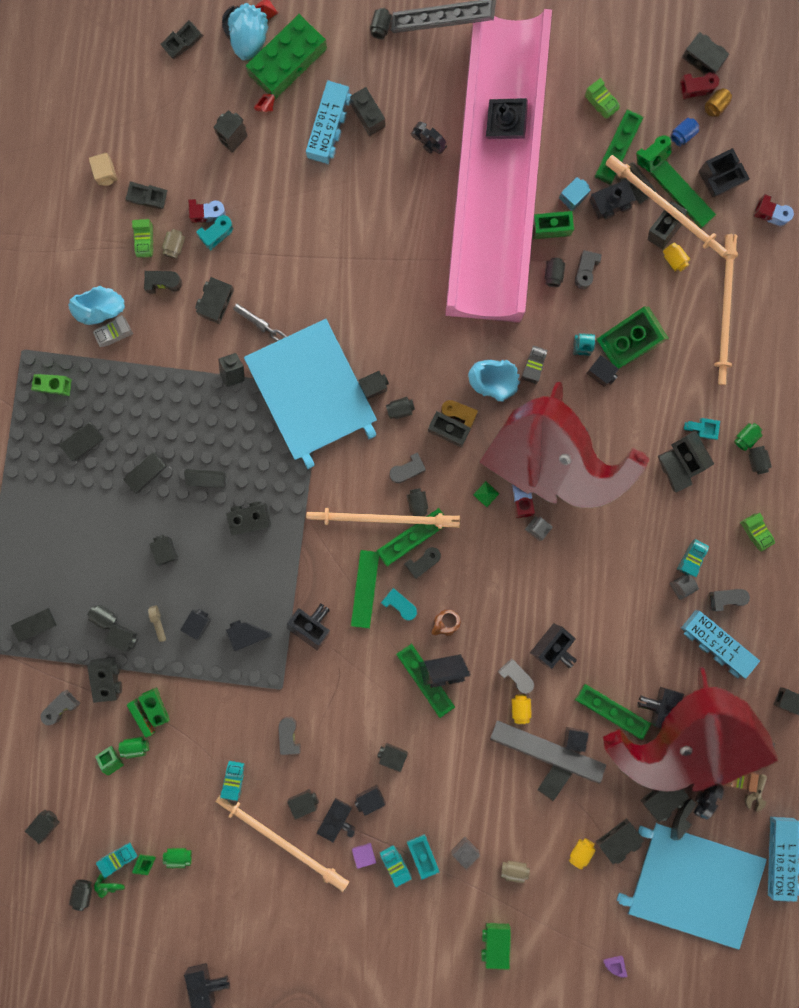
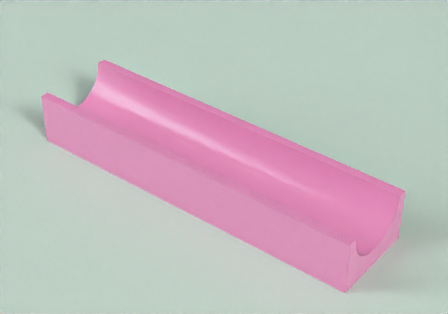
M544 9L539 16L528 20L512 21L494 16L492 21L472 24L445 316L520 323L525 314L552 10ZM527 98L528 109L525 138L487 139L489 99Z

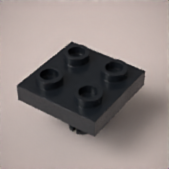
M527 98L489 99L487 139L525 138L528 109Z

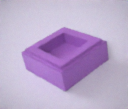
M371 843L352 848L357 869L376 863Z

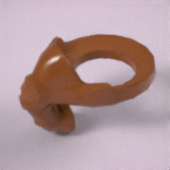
M449 609L441 611L436 615L434 619L435 625L431 631L432 635H453L460 628L461 624L458 613ZM446 614L453 615L456 618V625L452 628L445 627L442 617Z

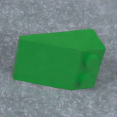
M644 306L596 339L611 363L620 369L668 340L669 337L650 307Z

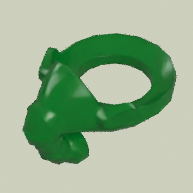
M102 873L97 877L94 884V890L100 898H104L108 892L115 893L117 890H125V885L102 884V880L107 879V877H103Z

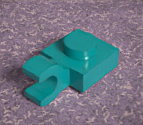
M700 418L699 423L685 422L684 430L697 431L699 438L718 440L721 421Z

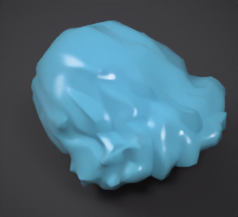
M248 3L240 5V8L231 12L228 19L231 46L234 53L242 61L253 59L262 50L268 31L266 14L261 12V8H255L254 5L250 6Z
M102 286L93 287L82 295L73 296L68 304L72 316L77 321L86 325L102 323L106 319L116 317L125 309V301L122 299V296L112 289H106Z
M508 360L479 361L471 367L468 373L470 385L477 393L493 397L501 402L513 396L518 391V385L520 384L518 380L520 375L517 374V367Z

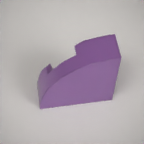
M622 955L603 960L606 968L612 974L622 978L627 977Z

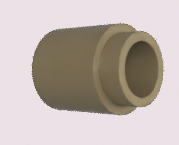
M172 229L171 232L167 231L162 246L163 255L177 259L178 255L181 254L185 237L182 236L183 232Z
M514 861L502 863L501 878H505V881L524 884L525 880H529L530 868H526V863Z

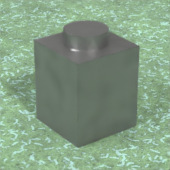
M466 837L451 850L452 856L466 870L480 856L479 850Z

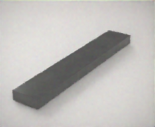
M477 0L393 12L391 31L393 33L492 21L494 20L496 1Z
M496 721L490 740L595 783L600 784L606 764L500 721Z

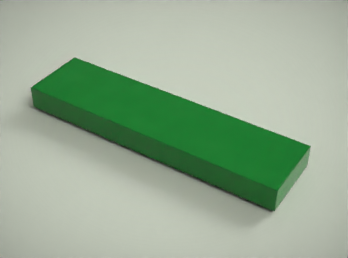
M628 109L626 110L594 176L595 178L609 185L612 184L617 173L605 165L606 161L612 155L619 161H623L644 118L643 116Z
M666 160L651 173V176L676 203L687 210L689 217L700 228L704 227L716 216L714 211Z
M438 508L426 517H435L442 513V511ZM414 524L376 550V552L387 567L441 529L432 524Z
M360 550L351 626L370 629L379 555L374 551Z
M412 643L396 654L439 718L455 708L441 686L430 688V684H423L419 663L424 660Z
M585 683L575 698L577 702L643 740L652 725Z

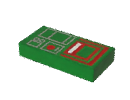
M135 699L129 702L126 706L144 737L147 738L154 734L156 731L138 700Z

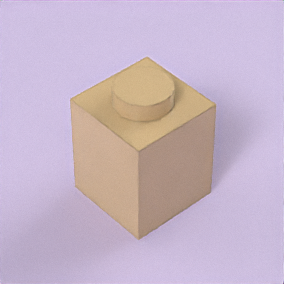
M108 153L89 158L94 179L99 186H108L117 181L112 159Z

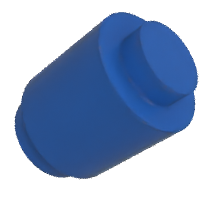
M686 118L673 130V133L670 135L672 141L677 146L685 145L699 133V124L695 119Z

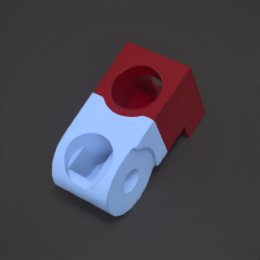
M764 194L758 201L753 217L778 226L788 223L794 216L793 209L787 205L781 206L770 202L772 197Z
M196 199L188 200L191 223L215 222L217 217L226 214L223 204L219 201H212L209 204H198Z
M513 485L516 519L533 517L535 510L532 494H527Z

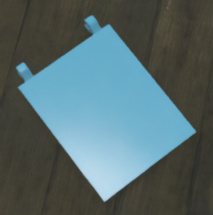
M327 319L244 357L294 460L302 458L307 469L315 465L309 454L361 428H364L368 439L377 435L371 425L377 419Z
M658 823L655 824L653 830L640 825L638 830L640 836L651 838L634 896L629 897L619 893L617 897L619 904L630 906L628 912L630 915L740 950L767 859L689 833H685L681 840H672L670 838L672 828Z

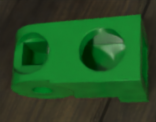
M665 135L659 136L646 150L642 148L636 152L637 165L652 173L672 154L671 138Z
M157 687L142 693L138 697L154 728L170 721Z

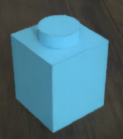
M577 177L561 192L559 199L573 211L589 195L591 190L586 181L580 180Z

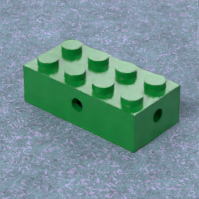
M298 14L245 65L247 73L267 94L274 95L275 101L327 50L326 39Z

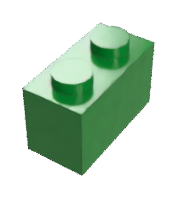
M573 212L534 214L533 239L571 236L574 231Z
M486 923V929H482V942H485V949H481V962L485 963L486 969L510 970L511 928L509 924Z

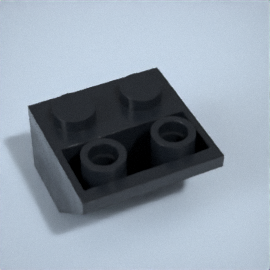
M461 654L419 663L423 684H430V688L447 685L446 681L449 684L464 682L465 677L471 676Z

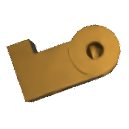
M452 400L445 401L441 408L442 414L462 421L464 425L470 428L478 410Z

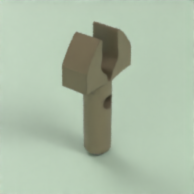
M157 605L151 606L148 609L150 621L154 624L159 642H164L166 636L161 624L159 608Z
M764 774L759 775L757 791L750 795L746 794L744 798L748 809L751 808L754 800L757 801L754 809L756 812L762 810L766 805V801L761 796L767 780V776Z

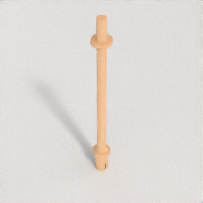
M614 155L609 157L605 165L616 172L617 177L620 179L626 178L704 241V249L710 246L722 257L727 253V250L714 240L717 236L716 234L710 236L632 174L628 164L624 165Z
M733 234L725 235V249L727 253L723 256L726 260L720 361L714 363V366L719 367L718 385H726L727 368L732 367V363L727 362L733 262L738 257V252L736 251L738 236L734 235L733 237Z
M325 508V513L307 512L306 518L309 520H324L325 525L329 524V520L432 524L438 527V529H442V527L460 528V516H445L443 513H439L435 517L330 513L329 508Z
M220 796L218 797L216 803L231 812L228 816L229 818L233 815L237 816L323 875L324 882L331 883L342 892L345 890L349 881L336 873L334 868H325L239 809V802L235 806L228 800L220 798Z

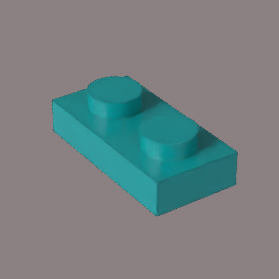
M425 834L407 841L421 879L440 872Z

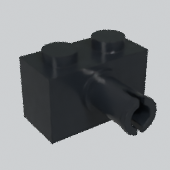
M628 180L592 193L589 199L598 220L604 218V220L609 219L619 211L622 213L632 208L636 201Z
M322 603L319 604L312 616L298 608L288 621L286 629L317 651L330 633V630L321 624L327 613L330 612L327 606L324 609L325 605Z
M553 623L531 650L530 654L551 669L559 660L568 668H571L574 665L570 661L576 663L577 659L567 650L576 638L562 626Z
M660 687L657 700L640 695L639 700L646 702V704L638 702L637 707L654 711L651 724L662 728L665 718L683 699L684 694Z
M207 963L188 967L184 974L191 1008H213L215 1004L213 992L230 989V982L227 981L229 980L228 976L210 979Z

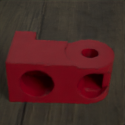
M708 73L704 77L692 78V74L683 75L680 80L683 100L712 94L720 83L719 77L715 73Z

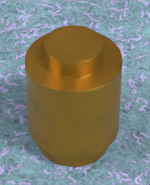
M721 88L710 97L704 105L705 111L709 116L719 117L727 108L732 99L730 91Z

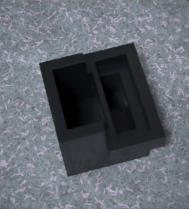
M733 148L707 160L698 171L711 197L715 198L750 180L742 163H739L740 160Z

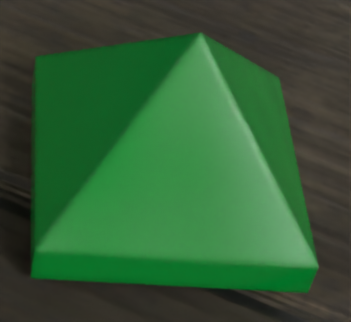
M485 481L473 496L487 508L500 493Z
M140 854L136 859L132 873L148 875L156 857Z

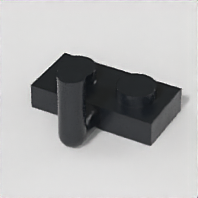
M335 798L316 834L333 843L341 829L347 831L348 837H354L355 827L345 822L352 806Z

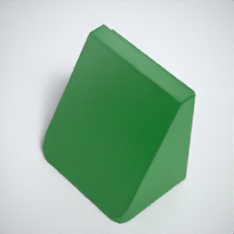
M112 746L95 756L101 772L108 776L124 766Z

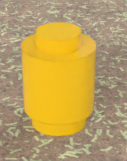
M675 242L663 251L664 258L674 271L679 270L681 272L690 265L688 263L690 258L681 246Z
M525 694L515 695V698L511 699L514 723H530V718H532L531 698H527Z
M586 838L584 840L579 839L570 854L569 862L575 867L583 869L584 866L588 865L596 851L594 848L595 844Z

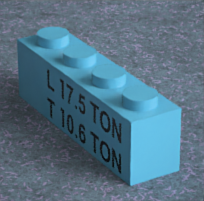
M327 80L307 145V158L329 164L330 158H334L336 147H334L335 141L340 139L341 130L339 128L346 119V105H350V96L352 94H350L349 86Z
M695 610L681 627L685 631L684 635L689 640H696L700 644L698 647L707 654L709 652L715 656L713 659L721 666L725 664L730 668L728 672L737 679L739 677L746 679L760 662L758 658L701 611Z
M770 817L768 896L776 901L797 902V895H799V821L794 818Z

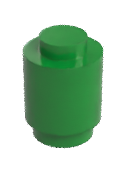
M748 423L736 435L734 443L743 451L751 449L763 436L761 433L763 430L756 423Z
M143 736L124 739L123 742H119L121 758L146 756V752L149 751L148 740H145Z
M167 848V852H163V865L166 864L167 869L191 866L192 850H187V848Z

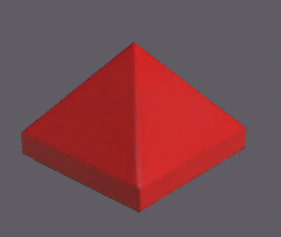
M263 0L255 5V8H261V12L266 14L267 20L278 14L270 0Z
M263 94L255 105L254 110L262 112L273 111L274 95Z

